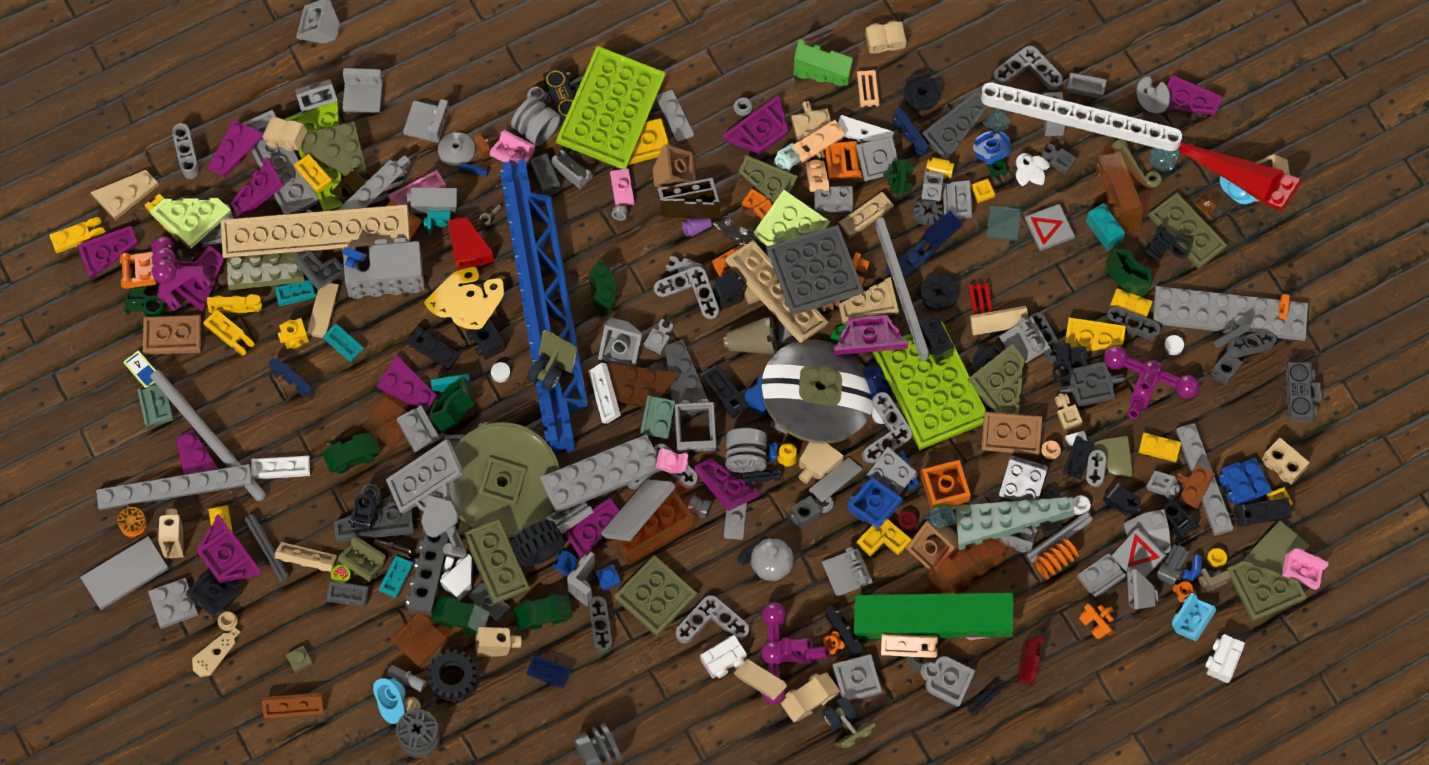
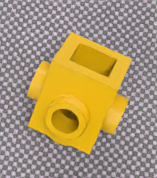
M301 318L287 320L279 325L281 332L278 333L281 344L285 343L287 349L298 348L302 344L309 342Z

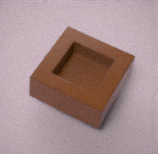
M481 134L474 137L475 146L483 159L491 157L490 149L492 147L488 139H483Z

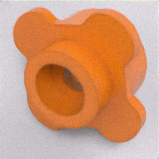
M1188 580L1173 586V591L1178 595L1179 602H1184L1191 593L1196 594L1191 582Z
M833 631L832 635L826 636L823 639L824 646L829 648L830 654H835L837 650L845 647V642L840 639V634L837 631Z

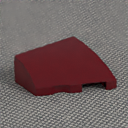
M1044 637L1029 639L1022 645L1017 683L1033 685L1035 682L1040 661V649L1044 642Z

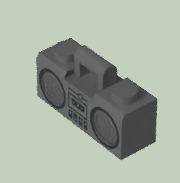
M1288 362L1285 369L1288 423H1312L1314 417H1317V405L1313 403H1322L1321 383H1311L1315 380V370L1311 369V363ZM1311 389L1314 390V397H1311Z

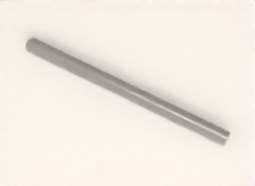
M160 370L154 371L150 378L228 468L242 466ZM252 478L253 485L244 487L256 501L260 502L265 499L266 493Z

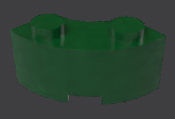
M1112 249L1105 261L1109 275L1129 293L1144 297L1152 285L1151 268L1138 263L1129 250Z
M599 259L589 273V283L596 289L594 307L611 316L616 305V283L610 268Z
M464 377L444 389L446 393L440 400L436 399L431 408L429 418L441 432L457 426L462 414L475 405V390Z
M373 432L352 436L353 440L341 444V441L324 450L322 455L329 472L343 474L356 465L373 462L375 457L381 453Z
M552 593L547 598L541 600H524L521 602V605L514 608L519 631L541 629L540 625L551 622L554 626L573 618L568 595H560L559 593Z
M446 596V598H437L430 620L450 629L453 626L464 628L463 632L476 634L478 627H485L490 612L484 610V607L480 604L461 603L454 597Z

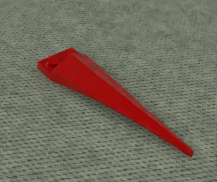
M1180 143L1177 149L1178 152L1227 179L1264 205L1282 212L1301 185L1299 178L1288 175L1283 170Z

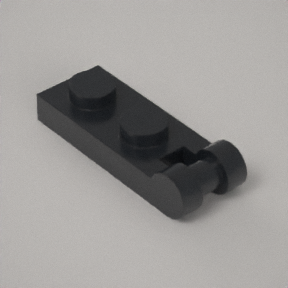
M416 326L412 336L405 340L410 347L448 371L460 357V353L426 333L419 326ZM419 338L423 339L421 344L417 342Z
M718 365L702 375L703 380L732 419L738 416L737 413L740 411L744 412L749 408ZM736 401L738 404L733 407L730 403Z
M1289 498L1234 507L1235 513L1238 515L1236 520L1238 527L1292 518ZM1251 512L1252 517L1246 518L1245 513Z
M833 606L826 608L825 616L834 631L839 632V637L845 642V648L850 656L853 658L860 657L862 645L852 638L854 634L849 626L845 627L840 611L838 609L835 610Z

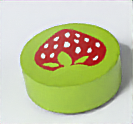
M337 565L331 571V578L333 582L348 583L351 579V572L345 565Z

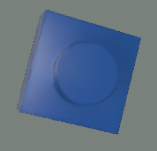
M614 565L595 572L603 591L621 584Z

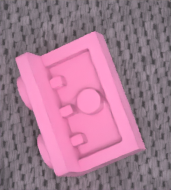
M503 130L500 140L490 150V155L503 162L510 161L511 165L518 164V160L525 159L527 166L530 163L529 159L533 158L535 145Z
M1295 548L1285 555L1282 575L1289 579H1296L1299 583L1316 590L1320 587L1322 571L1328 567L1329 563L1318 556H1313L1302 549Z

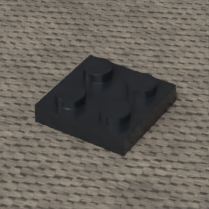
M210 569L186 591L187 597L215 619L242 594V589L232 581L219 583Z

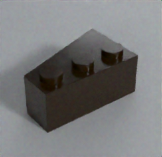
M713 178L657 188L663 217L721 219L720 203Z

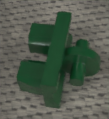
M893 160L892 167L889 166V173H883V178H888V185L891 186L890 194H904V192L912 191V183L905 181L906 174L913 173L914 165L907 163V160Z

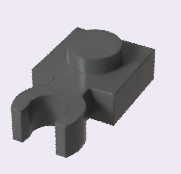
M1049 143L1047 149L1051 153L1043 150L1042 157L1051 159L1050 165L1066 175L1075 164L1077 158L1062 148L1059 152L1056 151L1055 146Z

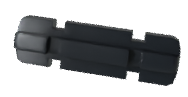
M774 469L772 472L765 470L756 471L754 474H751V472L743 474L745 484H752L754 481L755 483L770 482L772 479L773 481L781 480V471L779 469Z
M766 535L762 536L759 542L756 541L746 549L745 553H741L737 557L738 562L742 566L750 562L749 559H751L754 547L762 540L768 539Z
M992 684L988 691L985 690L975 700V703H971L968 706V712L975 716L980 712V709H983L993 699V696L996 697L1000 693V688L996 684Z

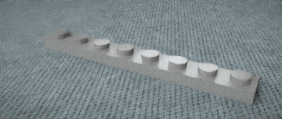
M248 464L98 489L96 493L98 509L104 510L253 485L251 467Z

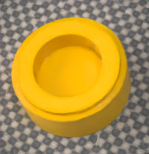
M1214 548L1208 553L1207 563L1210 567L1220 569L1226 564L1227 554L1222 549Z

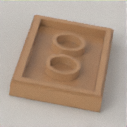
M201 315L143 317V354L201 353Z
M984 412L981 450L1039 455L1042 416Z

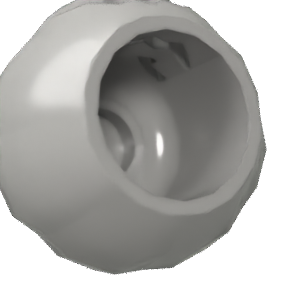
M764 539L752 551L751 566L761 579L766 581L781 580L793 568L794 555L792 550L782 540Z

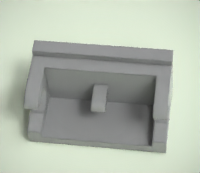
M562 149L559 157L555 155L552 158V166L581 189L593 175L591 171L584 169Z

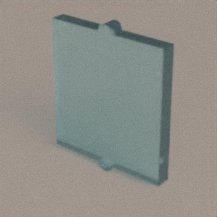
M990 206L987 237L999 238L1002 241L1004 239L1018 241L1021 209L1007 208V206Z

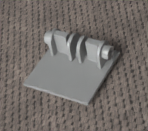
M1032 316L1027 319L1025 317L1019 319L1018 325L999 336L1006 348L1011 344L1015 346L1024 358V364L1050 348Z
M887 447L867 476L870 479L874 478L899 496L910 480H914L917 477L916 470L908 465L891 448Z
M853 547L846 549V553L822 561L836 597L873 583L858 548L853 549Z

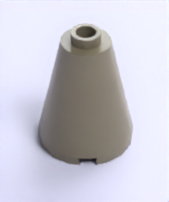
M765 317L727 332V336H724L725 348L728 347L729 351L775 354L777 352V337L774 335L775 325L772 317Z

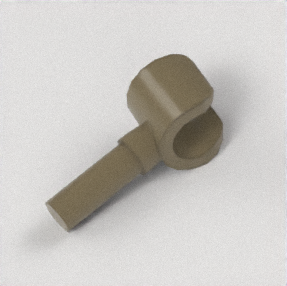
M498 204L489 214H482L480 221L482 222L485 218H489L485 225L490 226L492 218L502 208L501 205Z

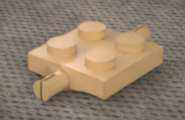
M806 101L802 103L805 112L791 116L797 142L831 122L828 109L812 111L810 101H807V104ZM807 146L804 147L805 151L809 150ZM823 151L817 154L818 160L826 158Z

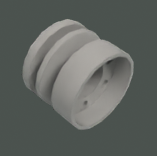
M532 96L518 108L512 118L511 126L522 135L526 134V138L533 144L540 146L555 132L560 122V115L550 107L546 108V104L542 101L540 102L536 96Z
M739 428L731 430L726 434V447L729 450L726 453L725 466L727 469L739 473H754L766 468L765 459L767 455L764 451L767 448V435L765 432L751 428Z

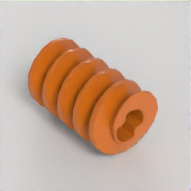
M1062 539L1060 543L1054 545V548L1050 547L1048 552H1043L1042 557L1037 556L1035 564L1041 575L1048 580V572L1055 575L1054 568L1061 571V563L1067 567L1068 563L1066 560L1074 562L1073 555L1079 557L1070 541Z

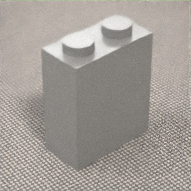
M411 188V193H407L408 208H410L412 214H428V211H450L451 214H456L457 188Z

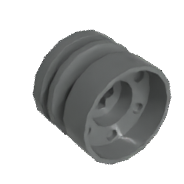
M413 709L400 717L396 726V734L401 749L413 758H425L432 755L437 750L441 737L436 719L432 714L423 709ZM418 728L421 733L417 734L414 730Z
M605 723L599 724L601 734H599L595 727L592 728L593 738L591 739L585 732L573 737L574 744L584 765H602L601 760L603 759L608 765H613L611 755L617 763L622 761L619 745Z

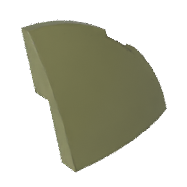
M1128 436L1093 442L1094 447L1092 451L1100 450L1107 457L1106 468L1109 469L1108 473L1118 477H1132ZM1097 454V457L1093 458V460L1098 465L1099 461H1102L1103 458L1100 457V454Z

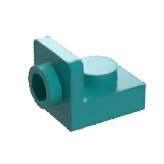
M428 211L427 217H424V229L428 230V235H432L433 225L438 227L447 226L448 221L452 220L451 212Z

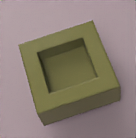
M304 646L286 654L295 674L313 665Z

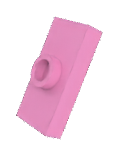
M629 169L610 171L615 206L618 204L622 207L623 205H634Z

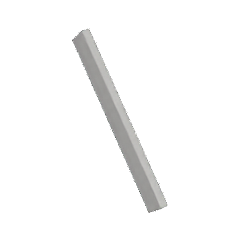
M879 218L876 220V230L919 359L921 361L928 360L929 352L884 218Z

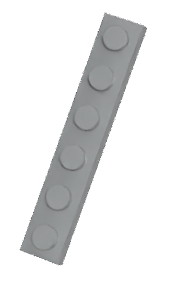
M1195 423L1176 428V434L1179 442H1181V448L1191 475L1196 465L1212 472ZM1214 477L1201 502L1213 535L1216 536L1233 531V526Z

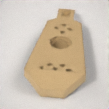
M233 628L229 634L223 633L192 658L193 671L199 677L211 676L235 645L234 638L240 631ZM220 649L221 653L219 655H215L214 650Z

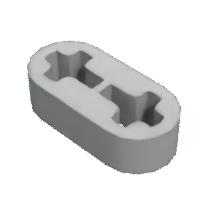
M1100 450L1092 451L1088 458L1086 480L1089 485L1095 488L1103 485L1106 475L1107 457ZM1097 454H1100V457L1103 458V460L1099 461L1098 467H1096V462L1093 460V458H1096ZM1095 470H1098L1097 475L1101 479L1094 483L1090 478L1095 476Z

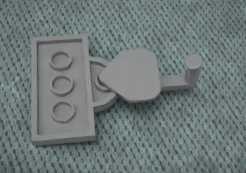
M444 440L387 478L386 481L400 513L405 514L415 506H418L419 509L424 511L421 522L426 534L430 537H437L446 531L451 543H447L443 547V552L453 556L465 557L467 552L455 527L458 521V513L453 502L449 501L451 495L449 484L464 475V472L451 442Z

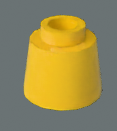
M791 443L783 444L778 451V462L787 467L794 465L798 460L796 447Z

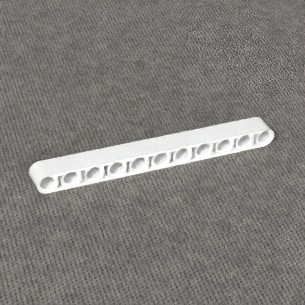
M986 83L982 88L981 101L987 106L1167 151L1177 150L1181 143L1182 133L1173 127L995 83ZM986 93H993L994 95L988 96ZM1010 97L1012 100L1009 101L1005 100L1004 98ZM1022 102H1029L1030 105H1025ZM1041 106H1046L1048 109L1044 110ZM1059 111H1065L1066 114H1061ZM1078 115H1082V116H1084L1085 118L1080 119V118H1078L1077 116H1078ZM1095 120H1101L1103 123H1097ZM1115 124H1118V125H1120L1121 127H1120V128H1117V127H1115L1114 125H1115ZM1132 129H1138L1140 132H1134ZM1151 133H1155V134H1157L1158 136H1157V137H1153V136H1151L1150 134H1151ZM1168 138H1174L1176 141H1170Z

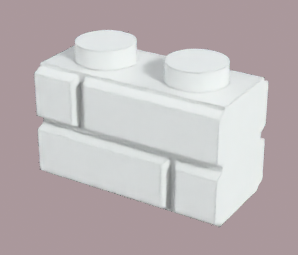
M1225 634L1222 635L1221 639H1216L1213 650L1216 651L1214 657L1209 656L1205 666L1209 668L1207 675L1229 683L1245 643Z
M735 635L700 655L701 662L713 679L725 676L728 673V669L733 666L735 668L740 667L745 663L746 652Z

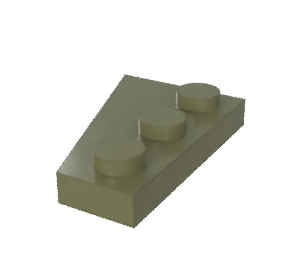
M747 155L739 170V174L764 196L768 197L773 204L783 190L791 194L798 179L796 175Z

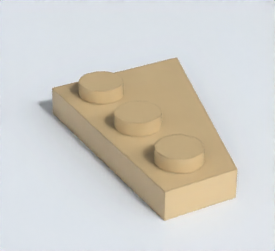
M144 170L91 192V195L117 220L158 187L159 184Z
M891 277L885 279L884 282L877 286L870 287L863 294L851 297L840 303L839 311L842 324L847 323L849 318L898 314L899 310Z

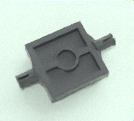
M1105 362L1071 369L1070 385L1059 386V391L1062 394L1071 392L1075 397L1077 407L1115 399L1113 384L1124 382L1123 374L1111 376Z

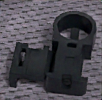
M1164 225L1160 226L1154 234L1153 239L1155 241L1152 242L1148 249H1145V252L1158 262L1162 259L1161 255L1164 251L1167 253L1169 250L1177 258H1186L1191 252L1190 244L1179 236L1174 237L1165 230L1166 227ZM1178 243H1186V245L1188 246L1187 250L1180 246ZM1174 247H1177L1185 254L1177 255Z
M1060 343L1054 344L1056 361L1053 362V378L1057 382L1064 383L1069 381L1072 376L1071 363L1080 362L1084 364V367L1087 366V348L1072 347L1071 349L1070 343H1064V346H1060ZM1060 367L1061 377L1055 374V371ZM1064 367L1069 370V373H1068L1067 376H1065V369H1064Z

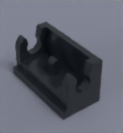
M1076 435L1063 474L1078 480L1082 479L1089 455L1094 447L1092 441L1084 440Z

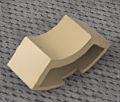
M827 672L821 675L818 673L808 679L809 682L798 690L793 689L785 695L786 699L781 705L794 723L812 714L811 710L820 704L824 706L840 692Z

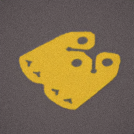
M468 267L450 275L424 302L426 307L439 317H451L456 325L463 328L481 329L504 295L503 281L500 278L487 280L484 283V289L488 297L483 298L482 289L476 285L458 286L460 283L475 282L479 278L477 268ZM467 272L473 274L471 278L467 279L464 277ZM497 284L498 287L496 290H491L490 285ZM474 291V296L468 297L466 293Z

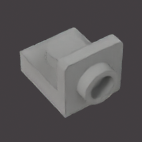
M1154 471L1146 486L1149 491L1165 495L1168 501L1171 502L1180 491V485L1174 476Z

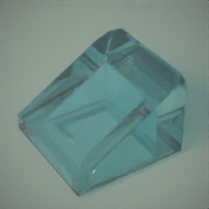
M995 109L989 113L983 124L999 134V131L1003 132L1011 120L1000 109Z

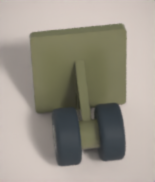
M544 330L538 355L549 362L546 366V363L536 360L528 372L527 379L532 383H537L541 380L543 382L542 388L551 392L561 377V372L554 367L557 365L571 373L574 369L577 347L561 339L556 334Z
M845 697L837 701V709L833 710V708L827 707L822 710L824 720L833 731L843 725L848 733L833 743L835 747L848 748L857 742L856 738L862 736L864 738L874 732L872 728L876 727L875 722H869L854 729L849 722L855 719L857 714L850 701Z

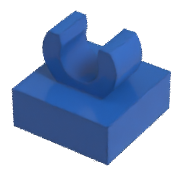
M344 247L342 254L348 256L345 262L346 266L355 269L357 260L365 261L366 254Z
M562 551L560 555H556L558 559L557 565L553 564L552 567L568 577L575 570L578 559L570 552Z

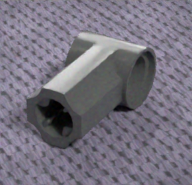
M1174 545L1166 561L1162 563L1156 578L1174 586L1189 552L1180 545Z

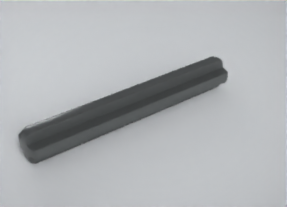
M250 514L245 518L246 523L279 581L287 580L289 575L280 559L275 558V550L255 515Z

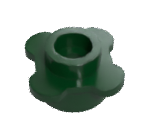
M1003 159L997 160L993 164H987V167L990 169V177L992 178L1000 175L1006 176L1008 173Z

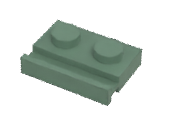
M157 385L143 390L138 389L146 427L173 421L169 399Z
M647 396L640 434L668 439L675 401Z

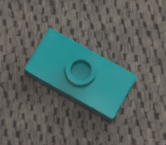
M306 279L305 282L275 287L279 307L316 298L314 286L309 279Z
M335 324L323 335V339L350 363L364 350V347L338 324Z
M469 374L432 379V391L434 393L444 392V389L463 377L470 384Z
M396 555L379 587V591L397 599L414 563Z

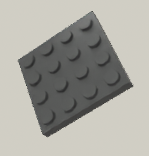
M838 225L766 247L791 316L863 294L862 285Z

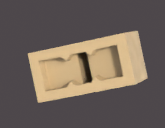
M1281 438L1265 452L1262 458L1267 468L1276 471L1284 482H1289L1291 485L1307 469L1310 463ZM1273 454H1279L1281 459L1274 458ZM1293 466L1296 471L1292 472L1287 467Z

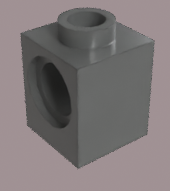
M1226 352L1214 366L1211 375H1213L1217 382L1227 386L1241 369L1243 362ZM1226 367L1230 372H1224L1221 368Z
M811 496L791 507L790 519L794 525L798 524L801 529L821 518V510ZM805 510L809 512V515L801 516L799 512Z

